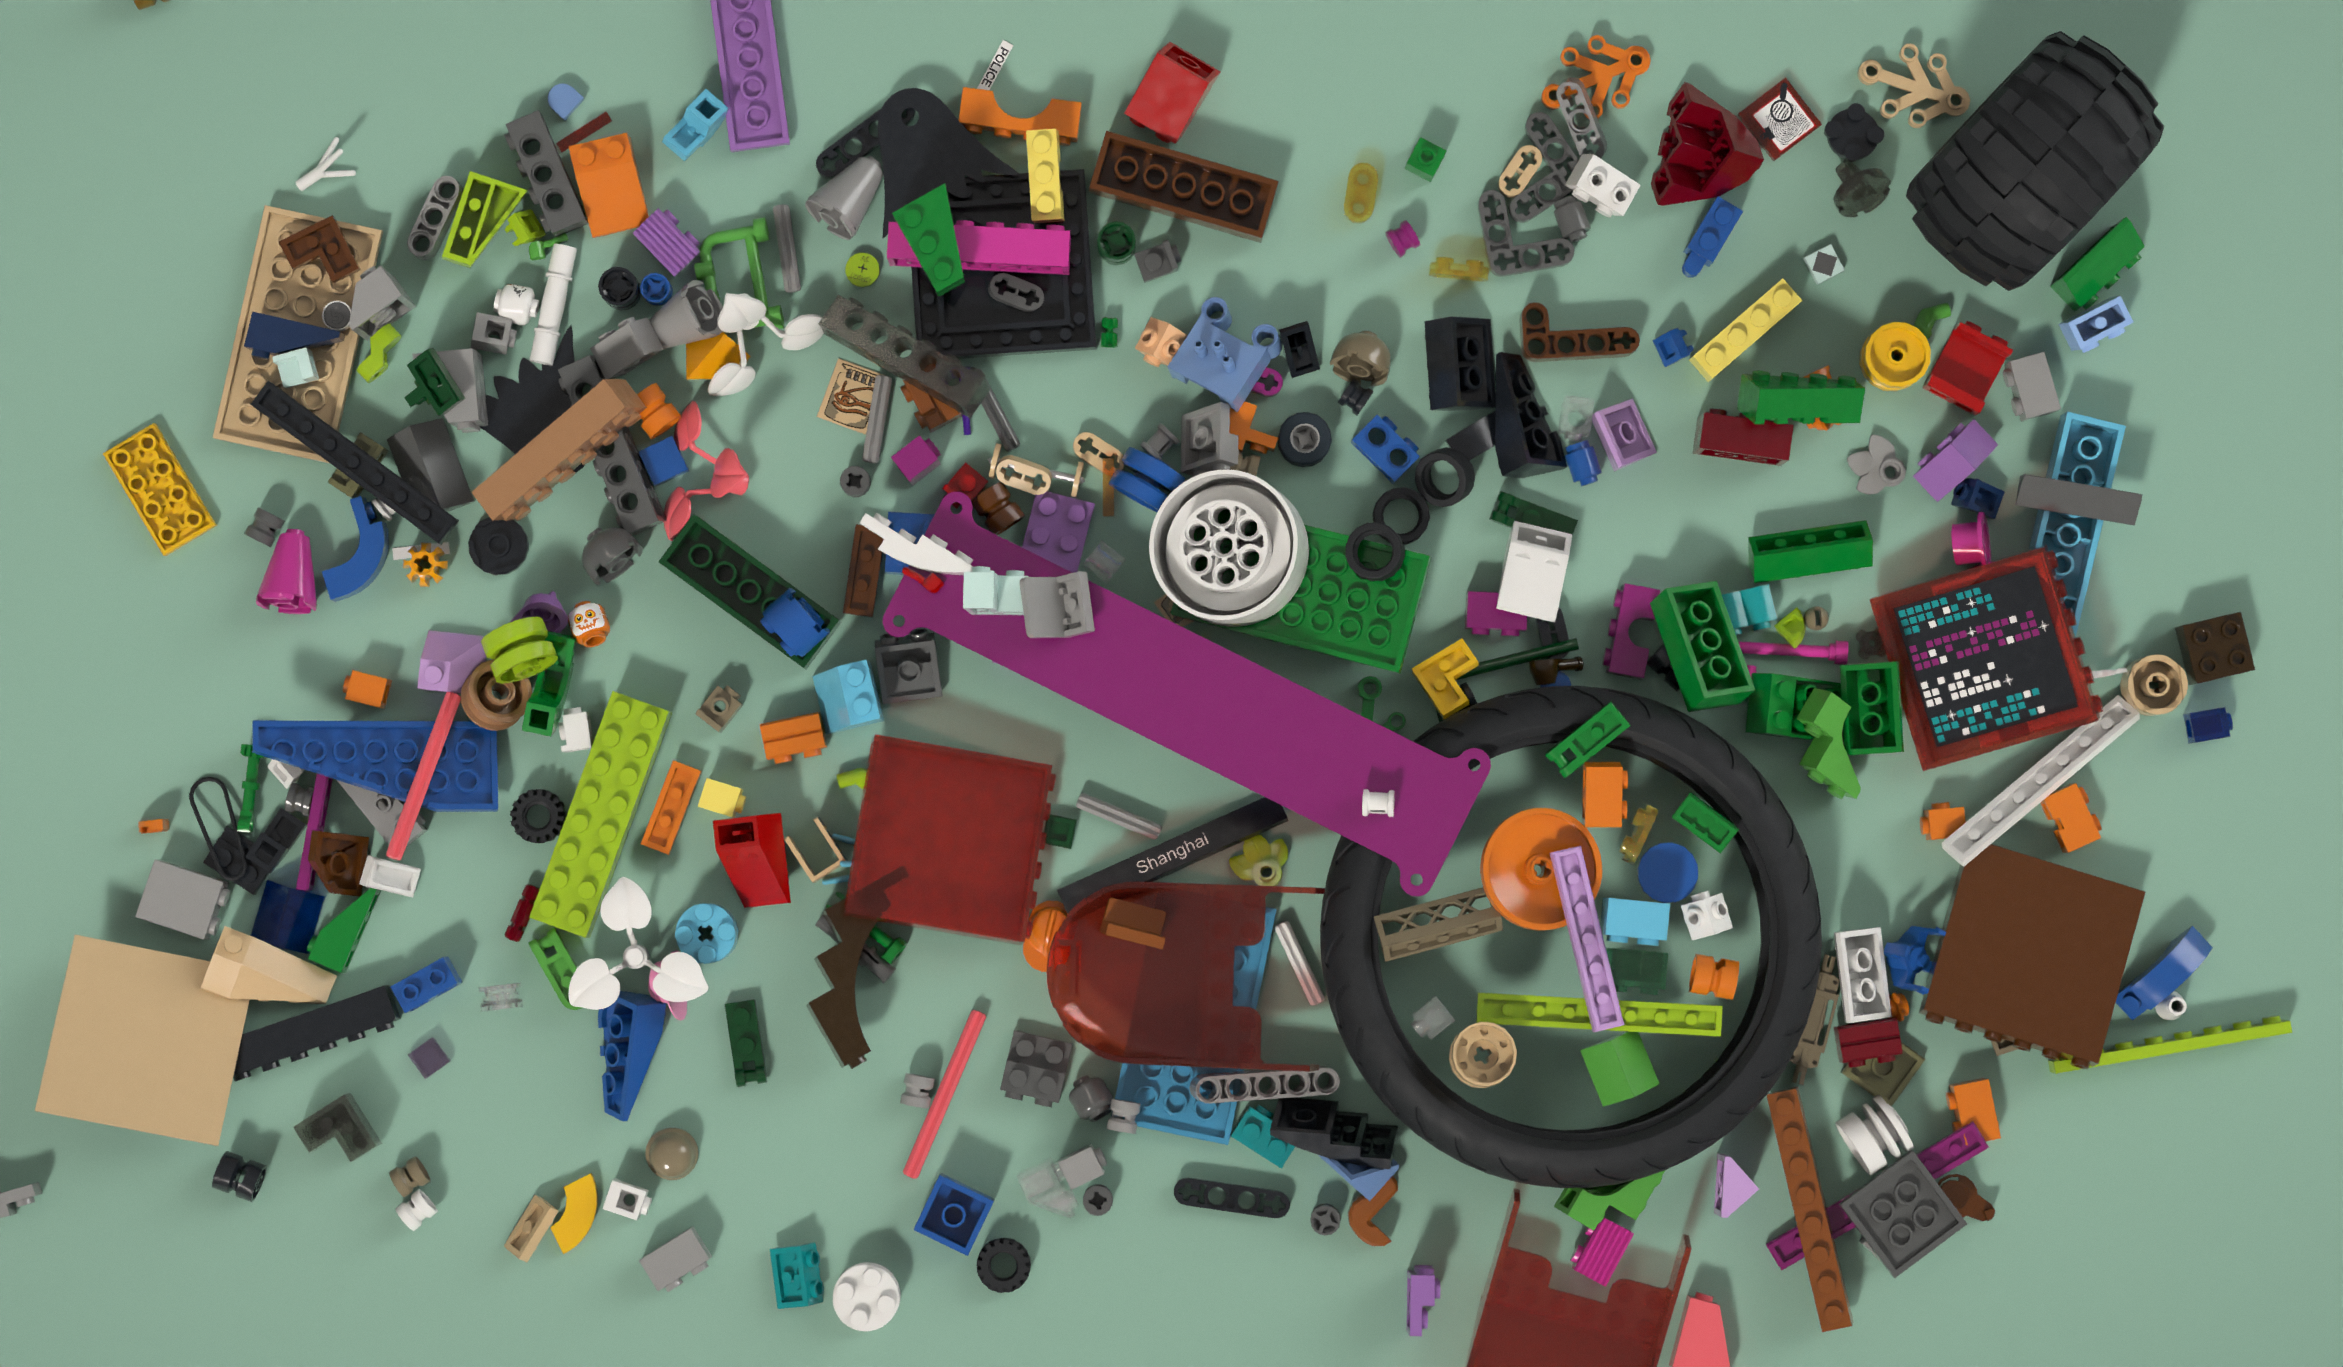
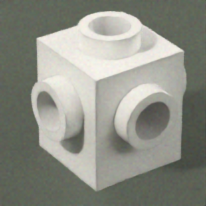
M1709 891L1701 892L1691 896L1692 902L1681 905L1691 940L1715 935L1733 928L1728 907L1722 893L1710 896Z

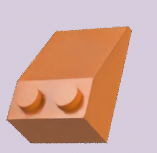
M627 132L568 146L592 238L638 228L649 217L631 138Z

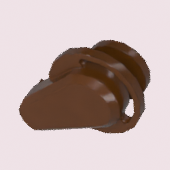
M1948 1174L1937 1182L1940 1186L1946 1179L1958 1177V1181L1948 1180L1940 1188L1962 1217L1969 1216L1980 1221H1989L1994 1217L1995 1208L1992 1207L1991 1203L1978 1195L1974 1183L1966 1176Z

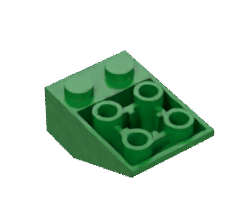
M1752 673L1751 679L1755 691L1749 695L1745 732L1813 740L1814 736L1804 730L1806 725L1796 718L1814 688L1830 691L1842 700L1841 683L1774 673Z

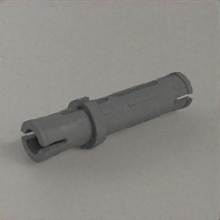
M822 915L815 926L819 927L839 944L824 915ZM864 944L858 965L861 968L865 966L881 982L885 983L896 968L876 953L877 949L874 946L869 947L867 944Z

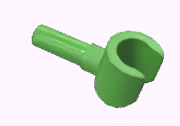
M564 233L546 241L532 242L529 246L530 259L534 261L546 258L545 249L551 248L553 244H560L569 240L567 234Z

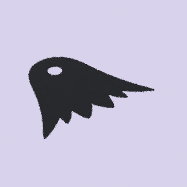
M918 88L898 91L884 103L878 117V139L883 164L885 190L883 239L888 235L889 222H896L892 214L893 212L944 183L946 184L947 192L965 199L967 198L965 175L982 183H985L986 180L981 170L1004 175H1019L1012 167L985 148L960 123L950 109L929 91ZM908 108L915 109L919 114L918 122L912 126L905 125L901 119L903 111Z
M571 325L563 336L553 366L542 364V371H540L529 360L522 358L519 365V383L503 376L493 377L499 399L486 395L488 426H480V428L504 444L514 454L518 453L572 405L569 395L565 394L560 387L559 378L561 376L558 369L575 362ZM581 463L578 467L574 469V472L577 473L585 465Z

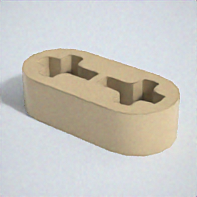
M1532 145L1521 147L1510 161L1498 181V189L1503 196L1515 198L1523 192L1542 162V154L1537 147ZM1531 152L1535 155L1533 160L1536 164H1529L1523 171L1519 168L1524 160L1521 155H1528ZM1515 173L1521 175L1516 183L1519 189L1512 188L1508 191L1505 188L1507 183L1504 179H1512Z
M1083 432L1075 438L1073 442L1075 454L1103 474L1113 476L1116 470L1124 469L1122 462L1123 454L1104 440L1090 432ZM1088 438L1092 439V447L1098 450L1097 455L1090 451H1086L1085 454L1081 453L1079 442L1081 440L1086 442ZM1104 454L1109 458L1117 455L1119 467H1112L1110 470L1106 469V462L1100 458V455Z
M1004 456L996 467V476L1000 482L1034 495L1044 494L1052 483V474L1048 468L1017 456ZM1009 464H1013L1014 471L1021 474L1012 473L1011 476L1005 475L1006 470L1002 467L1007 468ZM1037 474L1043 475L1042 480L1046 483L1035 486L1034 479L1026 477V475L1035 478Z

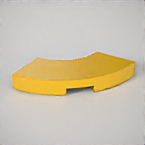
M592 1173L564 1186L567 1198L565 1211L560 1220L550 1227L563 1254L572 1250L585 1238L595 1219L598 1207V1192Z

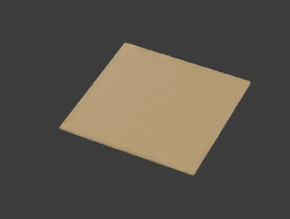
M75 935L35 1111L218 1146L250 999L230 1000L201 989L210 961Z

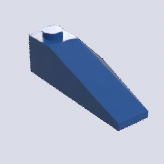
M620 991L615 1003L607 1008L599 1009L598 1028H603L605 1044V1046H600V1055L605 1056L607 1071L602 1076L604 1111L621 1121H628L662 1035L666 1016V1003L657 1002L647 994Z

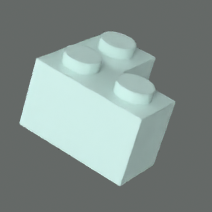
M972 567V572H964L963 609L971 615H1024L1020 580L1029 576H1024V571L1008 570L1006 571V576H1002L990 570V567Z

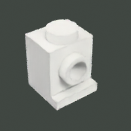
M581 707L564 709V715H562L563 722L559 723V733L561 740H566L567 745L561 746V751L568 753L591 749L594 739L590 713L582 712Z
M615 1178L611 1182L603 1209L638 1220L641 1214L647 1215L652 1198L647 1197L649 1190ZM627 1194H632L635 1197L633 1205L626 1204L625 1196Z

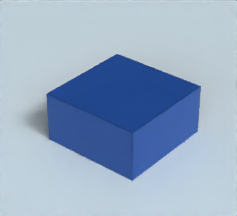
M673 436L638 452L655 487L690 471Z

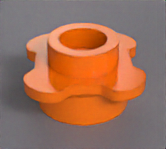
M1894 992L1892 995L1889 993L1891 1015L1901 1022L1909 1014L1908 1001L1902 993L1897 994Z

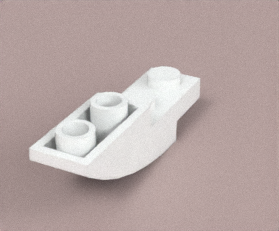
M877 512L874 517L865 513L860 521L861 525L884 538L878 550L912 567L940 574L964 575V572H972L973 566L970 564L973 559L959 550L955 555L946 550L945 548L948 543L934 534L930 539L922 535L918 543L914 544L915 536L902 528L899 533L889 528L891 521Z

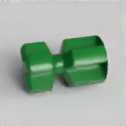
M1102 318V327L1106 329V332L1101 333L1100 346L1107 348L1118 347L1117 333L1113 332V329L1118 328V319Z

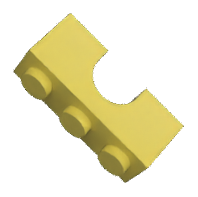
M1057 129L1027 130L1026 140L1032 222L1064 221V205L1059 163L1061 162L1059 131Z

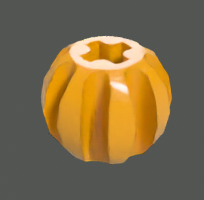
M422 542L419 552L415 546L407 551L412 555V559L409 561L403 559V568H411V572L406 577L412 583L420 577V587H429L432 577L437 584L443 579L439 575V570H447L448 561L439 562L440 557L445 554L439 546L431 552V543ZM421 560H428L432 564L431 568L423 570V567L420 566Z

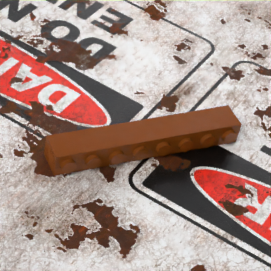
M1797 1086L1770 1092L1767 1094V1100L1822 1332L1850 1327L1854 1323L1799 1088Z

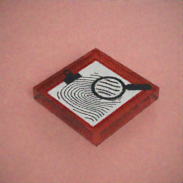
M1784 78L1738 113L1739 118L1773 162L1822 125L1787 78Z

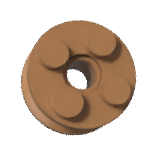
M489 660L480 664L465 680L461 689V704L466 715L476 725L487 730L499 731L513 726L525 714L526 703L532 695V687L528 678L511 683H497L490 666L494 660ZM492 691L499 692L502 699L494 697Z

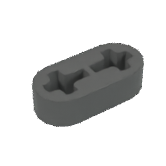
M997 274L988 283V292L993 299L1024 312H1033L1043 304L1044 294L1040 287L1010 274ZM1005 280L1007 281L1006 287L1014 290V293L1005 291L1000 295L998 288L994 285ZM1029 291H1033V297L1037 299V303L1033 302L1029 306L1026 305V299L1019 296L1018 292L1027 294Z

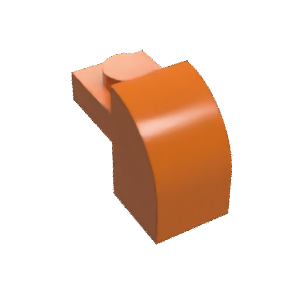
M1244 401L1238 412L1230 408L1229 433L1238 435L1239 452L1242 453L1245 443L1251 444L1249 449L1258 453L1267 454L1268 450L1274 452L1278 438L1250 428L1257 405Z

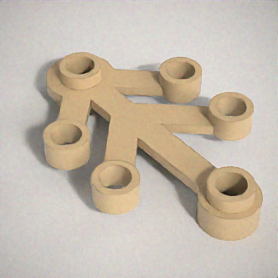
M1911 43L1905 44L1900 49L1899 57L1907 64L1914 80L1883 70L1881 64L1875 60H1866L1858 68V79L1865 85H1873L1879 81L1911 92L1896 100L1888 99L1884 101L1880 107V113L1884 118L1891 119L1899 111L1926 98L1938 103L1924 111L1921 109L1912 111L1908 117V123L1913 128H1921L1927 121L1943 113L1950 116H1960L1969 108L1970 97L1968 92L1962 87L1954 86L1945 68L1947 60L1940 53L1933 54L1928 59L1927 66L1930 71L1936 74L1942 90L1931 86L1917 58L1919 54L1918 48ZM1907 48L1911 49L1914 52V57L1907 58L1904 55V50ZM1934 58L1941 60L1942 66L1940 68L1932 65ZM1869 66L1874 67L1876 75L1869 76L1866 73V68ZM1951 97H1959L1960 105H1953L1950 101ZM1886 104L1894 106L1895 111L1893 114H1888L1885 111ZM1920 114L1923 118L1922 123H1915L1913 115Z

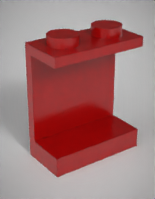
M1966 321L1965 324L1960 322L1955 325L1923 389L1976 416L1983 409L1986 403L1984 399L2004 361L2012 354L2013 349L2007 347L2008 342L1995 335H1992L1990 338L1981 333V327Z

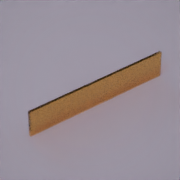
M1103 458V516H1114V488L1108 484L1114 474V458Z

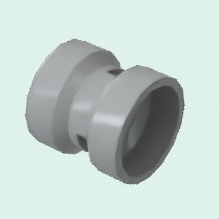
M906 1073L904 1079L906 1090L901 1095L900 1103L929 1108L931 1102L929 1091L934 1086L935 1078Z
M1112 1099L1110 1108L1113 1112L1112 1117L1108 1119L1107 1129L1136 1134L1137 1123L1135 1118L1140 1112L1141 1104Z

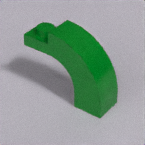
M548 631V636L544 641L553 643L558 660L546 670L538 673L533 693L526 703L522 731L551 737L559 724L566 702L574 667L573 657L576 638Z

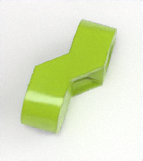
M390 323L384 325L370 337L371 354L356 369L367 383L373 382L388 369L387 352L402 337Z

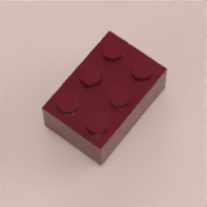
M1710 408L1709 412H1704L1697 418L1692 454L1782 466L1789 461L1794 425L1776 424L1772 420H1765L1764 424H1754L1742 413H1739V416H1727L1726 410Z

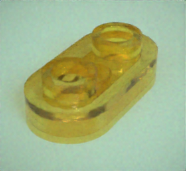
M1359 163L1349 172L1343 209L1346 218L1353 223L1366 222L1372 216L1374 210L1378 173L1368 163ZM1359 175H1366L1369 181L1366 184H1360L1357 177ZM1361 204L1364 207V211L1357 214L1353 211V206Z
M1436 257V262H1430L1429 276L1483 282L1488 281L1489 268L1484 267V262L1479 260H1466V264L1454 263L1453 258Z
M1646 805L1644 809H1637L1631 823L1635 825V829L1631 837L1625 836L1619 852L1623 854V861L1632 865L1635 863L1656 819L1658 809Z

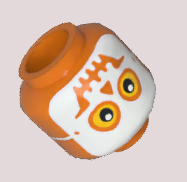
M582 601L576 604L568 615V624L572 636L576 638L578 644L585 647H595L605 642L606 637L610 633V624L605 609L600 604Z

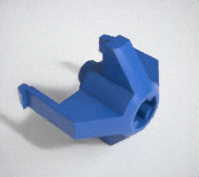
M1911 926L1898 941L1886 943L1884 954L1894 986L1900 989L1917 991L1923 995L1928 994V988L1913 985L1916 974L1921 971L1930 973L1933 962L1930 961L1924 948L1928 934L1945 936L1946 931L1937 926L1935 929Z

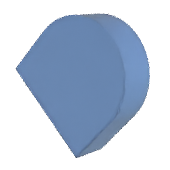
M568 84L555 85L548 94L549 106L564 121L585 100L582 95Z

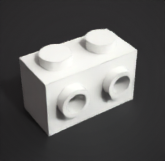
M1594 154L1581 155L1565 184L1573 190L1572 195L1586 203L1588 200L1597 205L1595 210L1608 218H1611L1612 215L1624 216L1641 186Z

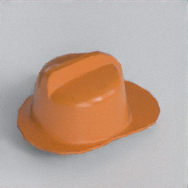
M1048 900L1038 904L1032 910L1028 919L1023 941V954L1030 966L1041 972H1052L1059 969L1067 961L1071 951L1076 920L1075 917L1069 918L1063 903L1059 901Z

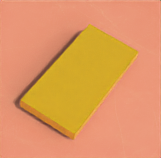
M156 423L149 425L103 453L163 556L171 554L217 526Z

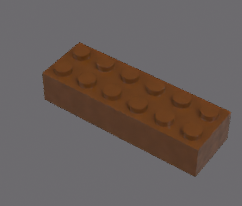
M1106 131L1089 191L1094 195L1261 243L1279 181Z

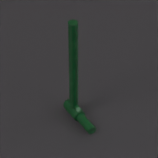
M1577 638L1478 662L1479 666L1456 680L1579 650ZM1436 709L1438 720L1440 723L1444 719Z

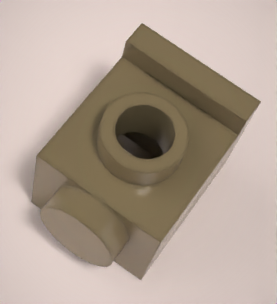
M728 685L724 689L717 686L695 714L716 731L722 733L743 706L738 701L741 695ZM718 701H723L726 705L723 712L715 710V704Z

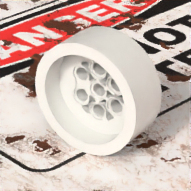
M1227 469L1208 471L1196 475L1183 482L1171 492L1162 503L1153 521L1149 540V554L1152 569L1159 585L1174 603L1204 621L1220 626L1237 627L1258 623L1271 617L1292 599L1306 573L1309 544L1301 516L1282 493L1257 476L1238 470ZM1225 509L1230 510L1231 516L1229 521L1219 524V513ZM1250 522H1256V533L1252 536H1246L1244 530L1246 525ZM1199 527H1205V537L1201 541H1195L1193 537L1194 531ZM1231 539L1233 543L1231 551L1222 554L1220 552L1221 543L1224 540ZM1252 552H1258L1259 562L1254 566H1248L1247 556ZM1200 557H1207V567L1203 571H1197L1195 568L1196 561ZM1228 569H1233L1235 573L1233 581L1224 584L1222 581L1223 573Z

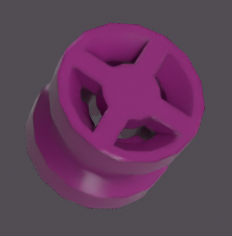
M1407 220L1401 222L1399 228L1395 230L1390 229L1385 232L1390 245L1400 258L1406 254V250L1410 248L1416 249L1421 246L1416 233Z

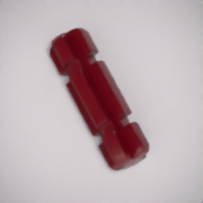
M531 884L525 885L521 894L523 898L519 899L510 920L512 924L508 925L505 937L515 942L521 940L524 933L522 929L528 924L529 916L534 906L533 903L540 888Z

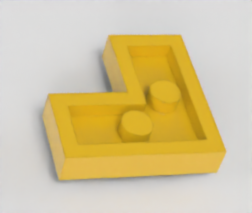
M1463 638L1416 665L1411 670L1445 720L1469 705L1468 698L1455 680L1479 666V663Z

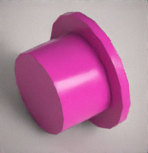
M1978 513L1977 522L1952 524V549L1956 565L1981 563L1983 569L1990 568L1991 544L1985 513Z

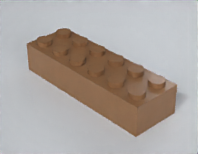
M603 379L471 493L492 521L521 520L531 512L530 506L536 501L541 502L547 499L553 493L552 488L559 482L564 483L572 478L576 467L581 463L585 465L597 456L595 451L603 444L607 446L613 443L619 437L618 432L623 427H630L641 418L640 413L647 407L626 379Z

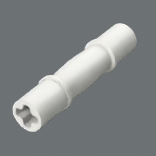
M553 244L548 272L545 275L548 277L541 302L538 328H534L535 335L529 359L531 362L553 366L558 338L561 336V333L558 331L565 309L568 284L573 279L571 276L577 249L574 247Z

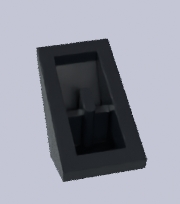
M1308 321L1278 331L1282 350L1292 378L1320 369Z

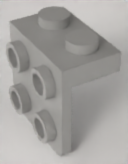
M1078 571L1059 577H1025L1020 580L1025 627L1029 638H1070L1095 631L1087 571Z

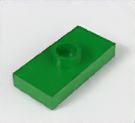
M1691 792L1672 815L1673 819L1720 854L1739 830L1737 826Z

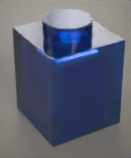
M2225 707L2183 714L2188 744L2231 737L2230 730H2233V722L2230 713H2226Z

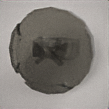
M1846 159L1835 168L1837 175L1843 183L1834 195V206L1844 217H1857V213L1864 211L1865 214L1871 212L1887 198L1890 192L1888 186L1891 184V180L1882 169L1869 168L1860 171L1855 164L1848 162Z

